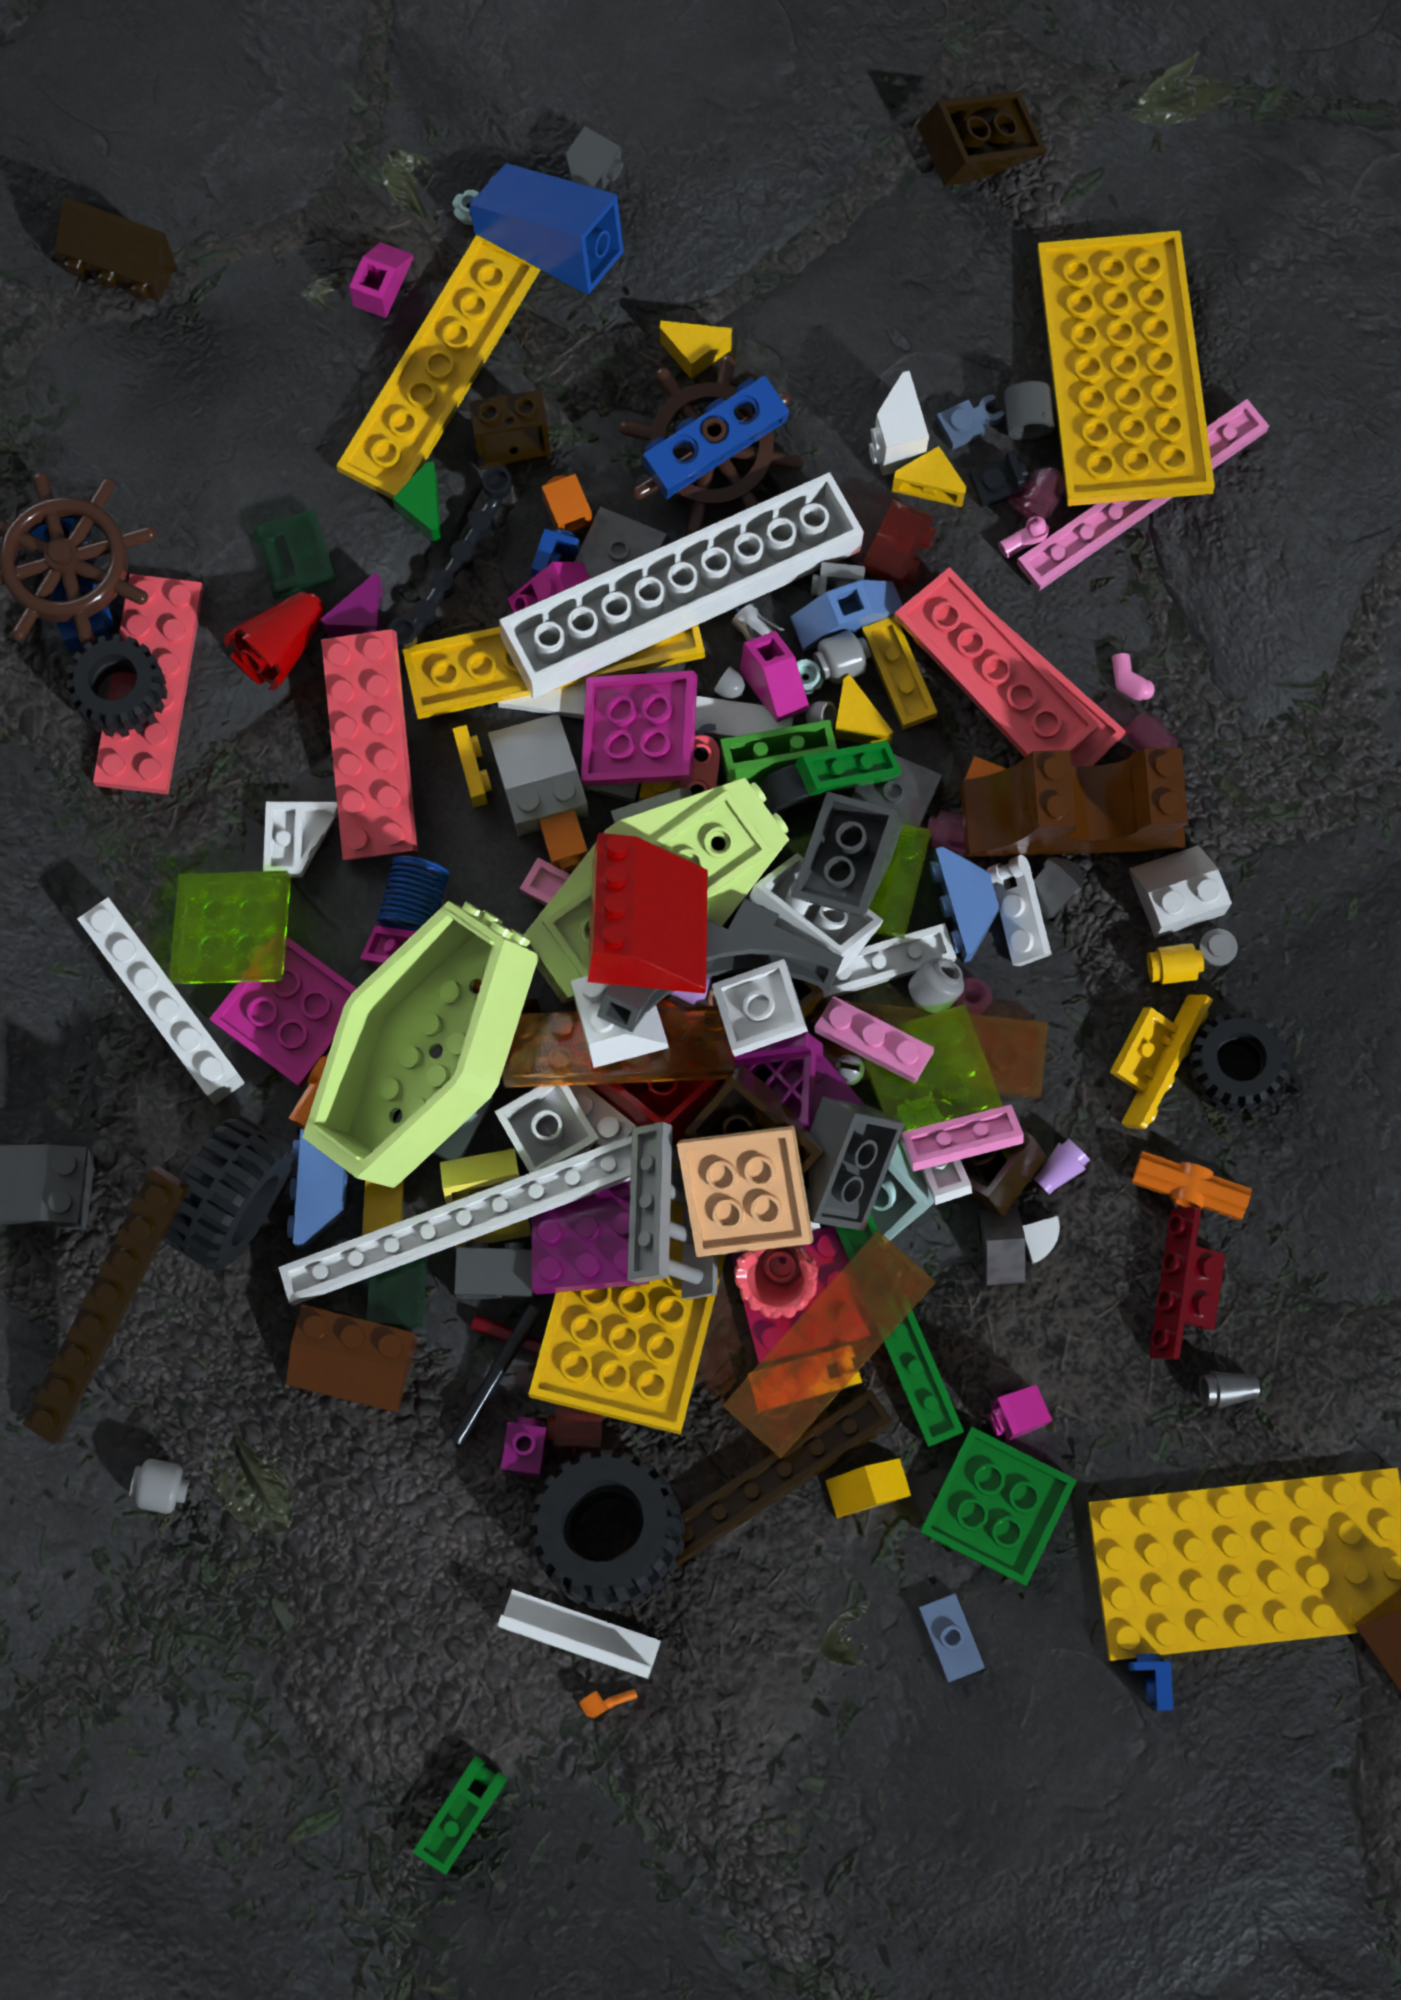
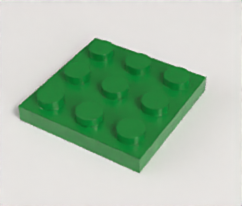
M971 1427L919 1533L1026 1587L1077 1479Z

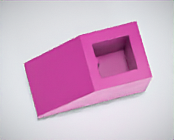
M381 242L362 257L349 286L353 306L387 318L414 258L413 254Z
M552 562L507 599L513 613L585 582L590 577L583 562Z
M773 631L744 642L739 672L775 721L780 722L808 711L809 703L795 656L779 634Z
M1037 1384L997 1398L990 1406L992 1413L988 1414L996 1436L1003 1435L1005 1442L1046 1426L1053 1421Z

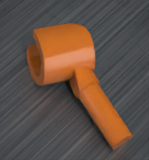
M631 1689L610 1696L603 1701L596 1690L582 1699L579 1704L586 1716L595 1718L615 1705L638 1697L636 1690Z

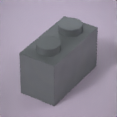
M475 1241L466 1242V1248L457 1247L455 1296L457 1299L534 1301V1292L532 1291V1249H527V1244L505 1243L504 1249L489 1248V1243Z

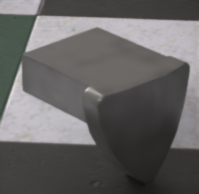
M1058 857L1047 858L1043 863L1045 868L1033 880L1041 912L1049 919L1055 916L1073 893L1077 894L1082 889L1084 883L1080 867L1072 861Z

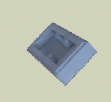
M956 1593L918 1608L947 1683L985 1668Z

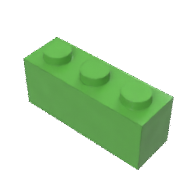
M830 720L720 739L721 765L725 782L728 784L746 778L749 784L754 782L760 787L763 779L769 774L783 767L795 764L804 755L837 750Z

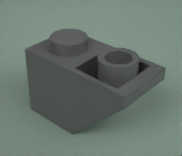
M584 126L566 152L567 172L569 180L572 182L604 190L610 180L614 182L619 177L623 169L621 146Z

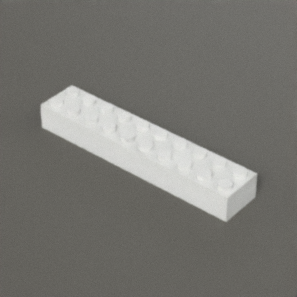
M829 472L500 619V638L532 699L818 571L821 569V562L835 563L860 552L864 531Z

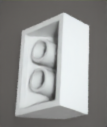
M796 853L757 882L748 900L779 914L776 926L843 956L844 958L837 972V975H839L851 964L884 920L870 909H868L863 918L792 898L791 895L804 860L801 855Z

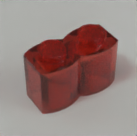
M893 500L864 560L865 572L884 581H893L894 585L903 588L907 579L914 581L922 562L917 557L922 548L929 549L937 531L931 528L934 517Z

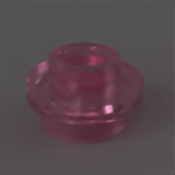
M979 978L965 979L963 993L955 1001V1004L965 1014H982L991 1004L992 991L989 985ZM968 992H976L980 1000L977 1003H971L966 999V994Z

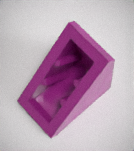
M376 572L320 619L324 632L329 637L381 631L384 589L381 578Z

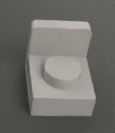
M821 562L820 575L813 574L810 596L819 597L826 590H833L859 580H864L865 566Z

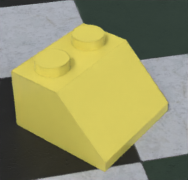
M515 1148L440 1162L442 1188L446 1204L521 1177ZM527 1218L466 1242L494 1243L531 1236L529 1219ZM466 1242L455 1245V1248H466Z

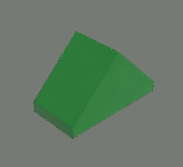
M434 461L426 462L392 499L397 514L433 543H441L437 473Z

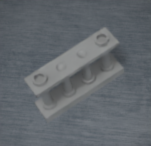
M659 1122L632 1128L628 1280L635 1283L666 1279L670 1275L682 1280V1299L689 1300L717 1295L718 1255L696 1257L685 1189L671 1183L672 1162L680 1165L678 1149L672 1145L673 1126L665 1122ZM671 1200L684 1204L683 1225L670 1221ZM670 1237L683 1242L682 1263L669 1259Z

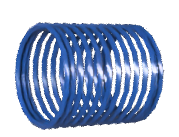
M396 856L392 859L393 862H391V872L388 874L390 878L387 879L388 884L385 885L387 890L384 891L385 896L382 897L384 901L381 902L382 907L379 908L381 913L377 914L378 918L376 919L383 927L417 931L440 909V905H442L441 900L444 899V888L447 887L446 882H448L450 874L446 868L435 862L412 856ZM399 863L412 864V865H416V866H419V867H423V868H426V869H428V870H431V871H433V872H435V873H437V874H439V875H434V874H432V873H430V872H427V871H424V870H422V869H418V868H414V867H409V866H403V865H400ZM388 919H394L404 923L418 925L420 927L407 926L390 921Z

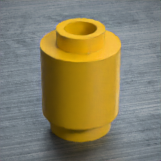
M1189 943L1157 947L1155 952H1148L1147 970L1150 981H1159L1161 985L1198 980L1199 972H1204L1202 951L1196 950L1194 944Z

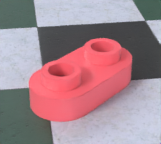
M705 734L695 735L694 751L699 747H703L708 751L709 756L706 760L700 761L694 755L693 780L680 781L679 788L691 789L693 785L699 784L707 791L717 787L720 747L711 736Z

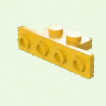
M1188 995L1174 1022H1171L1152 1007H1143L1110 1070L1111 1074L1137 1091L1122 1120V1125L1127 1128L1146 1129L1154 1121L1158 1113L1157 1107L1165 1092L1174 1083V1074L1182 1059L1190 1052L1191 1042L1198 1028L1208 1017V1009L1213 1001L1208 995Z

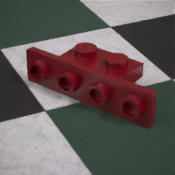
M1196 1207L1173 1208L1170 1212L1167 1224L1168 1233L1165 1253L1162 1259L1160 1287L1156 1298L1157 1307L1154 1327L1150 1338L1149 1357L1155 1360L1179 1359L1184 1325L1202 1330H1215L1225 1254L1196 1246L1201 1209Z

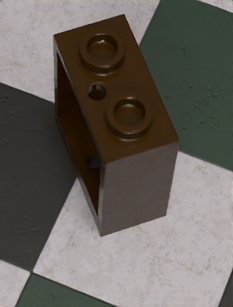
M541 389L469 401L480 470L493 466H507L551 458L548 425ZM507 420H514L511 425L505 423ZM512 448L518 450L516 454H511L509 451Z

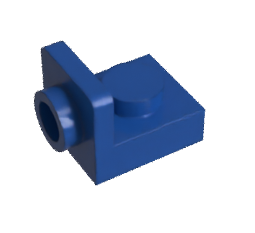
M544 529L531 567L532 578L552 562H561L562 554L576 558L580 550V540L567 530L555 529V531Z
M1136 1654L1137 1662L1127 1663V1671H1151V1678L1145 1679L1146 1703L1153 1704V1711L1174 1710L1171 1661L1161 1662L1160 1654Z

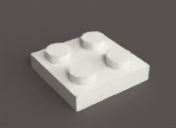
M785 959L711 984L730 1048L735 1057L808 1031Z

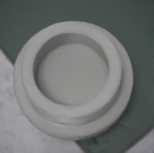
M1217 928L1205 933L1200 941L1199 950L1202 951L1203 958L1207 963L1214 966H1224L1234 959L1237 954L1238 945L1235 937L1229 931Z

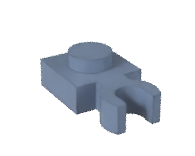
M995 395L985 396L980 401L979 406L973 408L969 400H966L937 414L936 421L952 450L984 436V424L995 426L1003 421L1005 415L1003 410L995 414H991L986 410V408L995 404Z

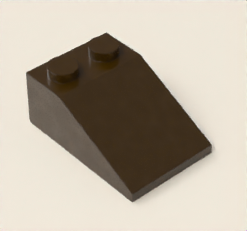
M1020 91L937 101L917 124L944 186L971 183L1043 156L1047 152Z
M741 1063L696 1113L684 1131L690 1138L794 1126L802 1174L811 1167L824 1151L771 1088Z
M948 1088L945 1089L936 1101L943 1121L986 1111ZM1023 1131L1024 1140L1022 1144L961 1159L972 1187V1193L967 1196L1001 1217L1005 1215L1047 1158L1035 1138Z

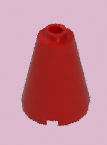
M299 592L232 628L224 636L225 646H228L230 643L232 644L235 652L231 657L243 673L258 685L264 682L271 684L268 690L273 691L284 682L321 626L320 619L325 616L323 611L325 606L315 594Z

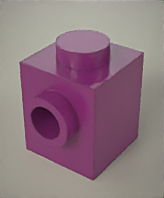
M518 1417L517 1423H507L501 1463L502 1472L542 1477L548 1430L546 1427H540L541 1420Z

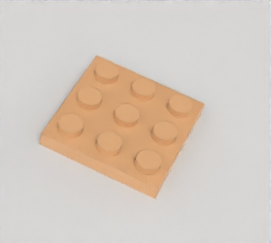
M794 1126L678 1141L677 1149L696 1257L806 1245L813 1242Z

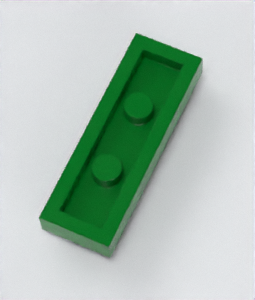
M888 740L804 755L795 762L809 796L827 793V791L833 792L890 781L902 773Z

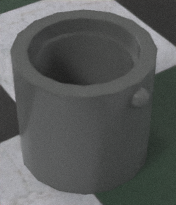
M1040 381L1021 382L1008 387L1004 391L1008 435L1012 439L1020 441L1037 440L1054 432L1055 423L1051 391L1047 383Z

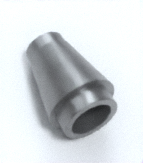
M1210 1371L1208 1375L1200 1377V1399L1204 1406H1211L1215 1410L1251 1399H1257L1260 1395L1259 1380L1256 1375L1249 1376Z

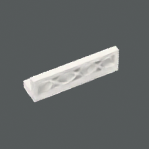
M513 1589L504 1614L500 1616L497 1624L502 1629L649 1679L661 1643L660 1640Z

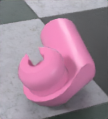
M1040 516L1031 517L1026 522L1025 528L998 542L1000 552L1007 559L1025 548L1044 541L1049 534V526L1044 518Z
M1128 653L1113 655L1112 665L1117 690L1137 701L1150 699L1154 694V684L1150 680H1146L1132 672L1130 655Z

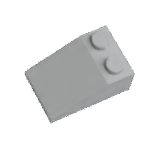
M559 713L488 733L518 837L540 831L539 820L575 810L578 820L589 817L587 800Z

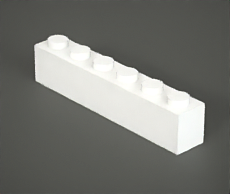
M109 897L77 918L213 1105L245 1084Z

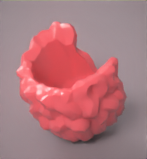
M804 1245L746 1251L736 1260L737 1266L734 1269L735 1283L740 1289L741 1298L748 1303L751 1310H759L764 1317L777 1319L782 1315L786 1318H792L797 1311L803 1310L809 1300L816 1295L818 1267L816 1266V1260L808 1253ZM780 1257H785L786 1261L782 1262Z

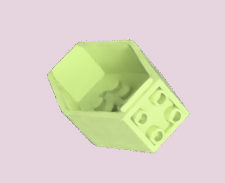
M746 778L621 819L604 831L607 834L639 837L708 869L707 920H711L721 927L789 841L788 836L785 834L789 830L783 819L777 813L773 815L764 804L766 797L762 790L754 782L749 784ZM714 837H721L725 841L723 850L717 851L712 848L711 840ZM596 843L524 933V936L531 940L528 947L539 954L536 968L562 1004L575 1000L570 980L588 976V928L590 926L592 864Z
M450 901L446 902L351 994L343 1007L302 1138L358 1179L391 1188L397 1187L491 1098L499 1085L539 954L528 947L531 942L530 939L514 929L509 930L502 925V920L486 910L481 911L468 902H465L462 907ZM481 980L479 993L475 994L473 991L476 981ZM437 1045H441L443 1049L442 1055L435 1059L433 1051ZM400 1109L403 1115L400 1122L395 1123L393 1121L394 1113Z

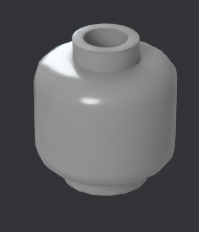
M845 630L819 641L817 652L813 654L815 663L820 668L821 677L824 680L829 679L832 683L841 684L843 679L849 674L852 678H856L865 673L867 668L866 659L871 657V653L863 637L857 638L851 631Z
M930 958L924 962L910 978L908 984L909 993L914 1005L922 1011L933 1014L944 1013L961 996L965 987L960 967L946 958Z
M152 1458L147 1459L142 1467H135L129 1497L135 1498V1504L140 1509L170 1514L175 1509L177 1502L185 1503L190 1480L182 1479L183 1470L177 1463Z

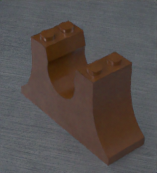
M1182 748L1142 749L1131 754L1126 760L1099 766H1071L1070 750L1032 751L1022 761L1008 769L983 777L963 780L960 783L966 857L1181 851L1186 848L1184 826L1188 824Z

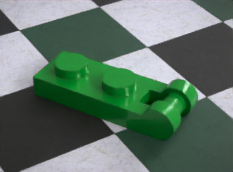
M477 1756L473 1758L412 1852L444 1875H447L509 1779L500 1771L495 1774L484 1766L486 1762ZM474 1780L487 1787L481 1798L468 1790Z

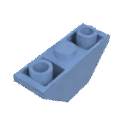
M859 580L825 592L790 616V620L802 651L817 647L822 639L845 630L851 631L853 634L861 632L862 627L894 616L895 612L903 605L893 581Z
M944 847L935 848L933 861L929 862V869L933 882H940L944 896L939 897L941 911L944 918L950 917L954 931L949 932L955 954L961 953L963 963L972 960L997 916L1000 907L988 871Z
M300 1129V1140H294L292 1148L294 1154L293 1163H298L297 1178L292 1177L290 1181V1200H295L296 1202L295 1215H289L287 1237L293 1238V1244L297 1249H306L346 1213L348 1175L346 1171L302 1138L305 1129Z

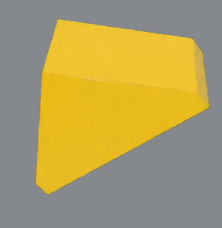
M660 321V343L692 379L731 351L732 328Z
M938 446L896 470L892 492L962 507L966 485Z
M849 674L843 679L834 738L862 744L888 740L889 744H891L893 730Z
M900 1458L866 1465L825 1480L836 1518L911 1496Z

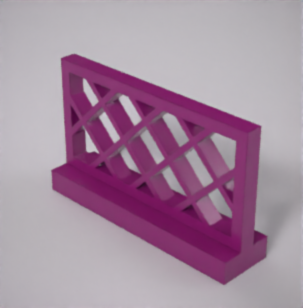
M808 1032L736 1057L731 1051L729 1041L677 1047L718 1081L726 1072L734 1071L740 1063L754 1075L760 1068L768 1067L773 1074L766 1080L765 1084L772 1090L781 1080L789 1090L780 1100L787 1107L797 1097L801 1101V1117L797 1118V1120L804 1128L812 1127L816 1059H823V1043ZM804 1063L803 1075L792 1085L784 1075L794 1064ZM686 1135L683 1139H691V1138Z

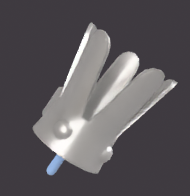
M749 604L741 610L738 607L735 608L738 613L733 618L732 625L739 632L743 633L747 641L756 638L752 631L753 629L761 635L773 632L763 621L780 631H784L783 628L761 616L753 604Z

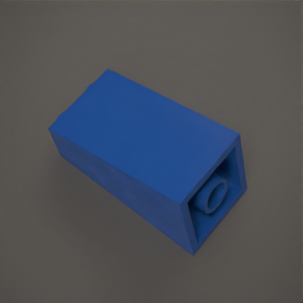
M506 163L469 204V213L472 217L473 229L476 235L582 293L589 294L624 252L617 194Z

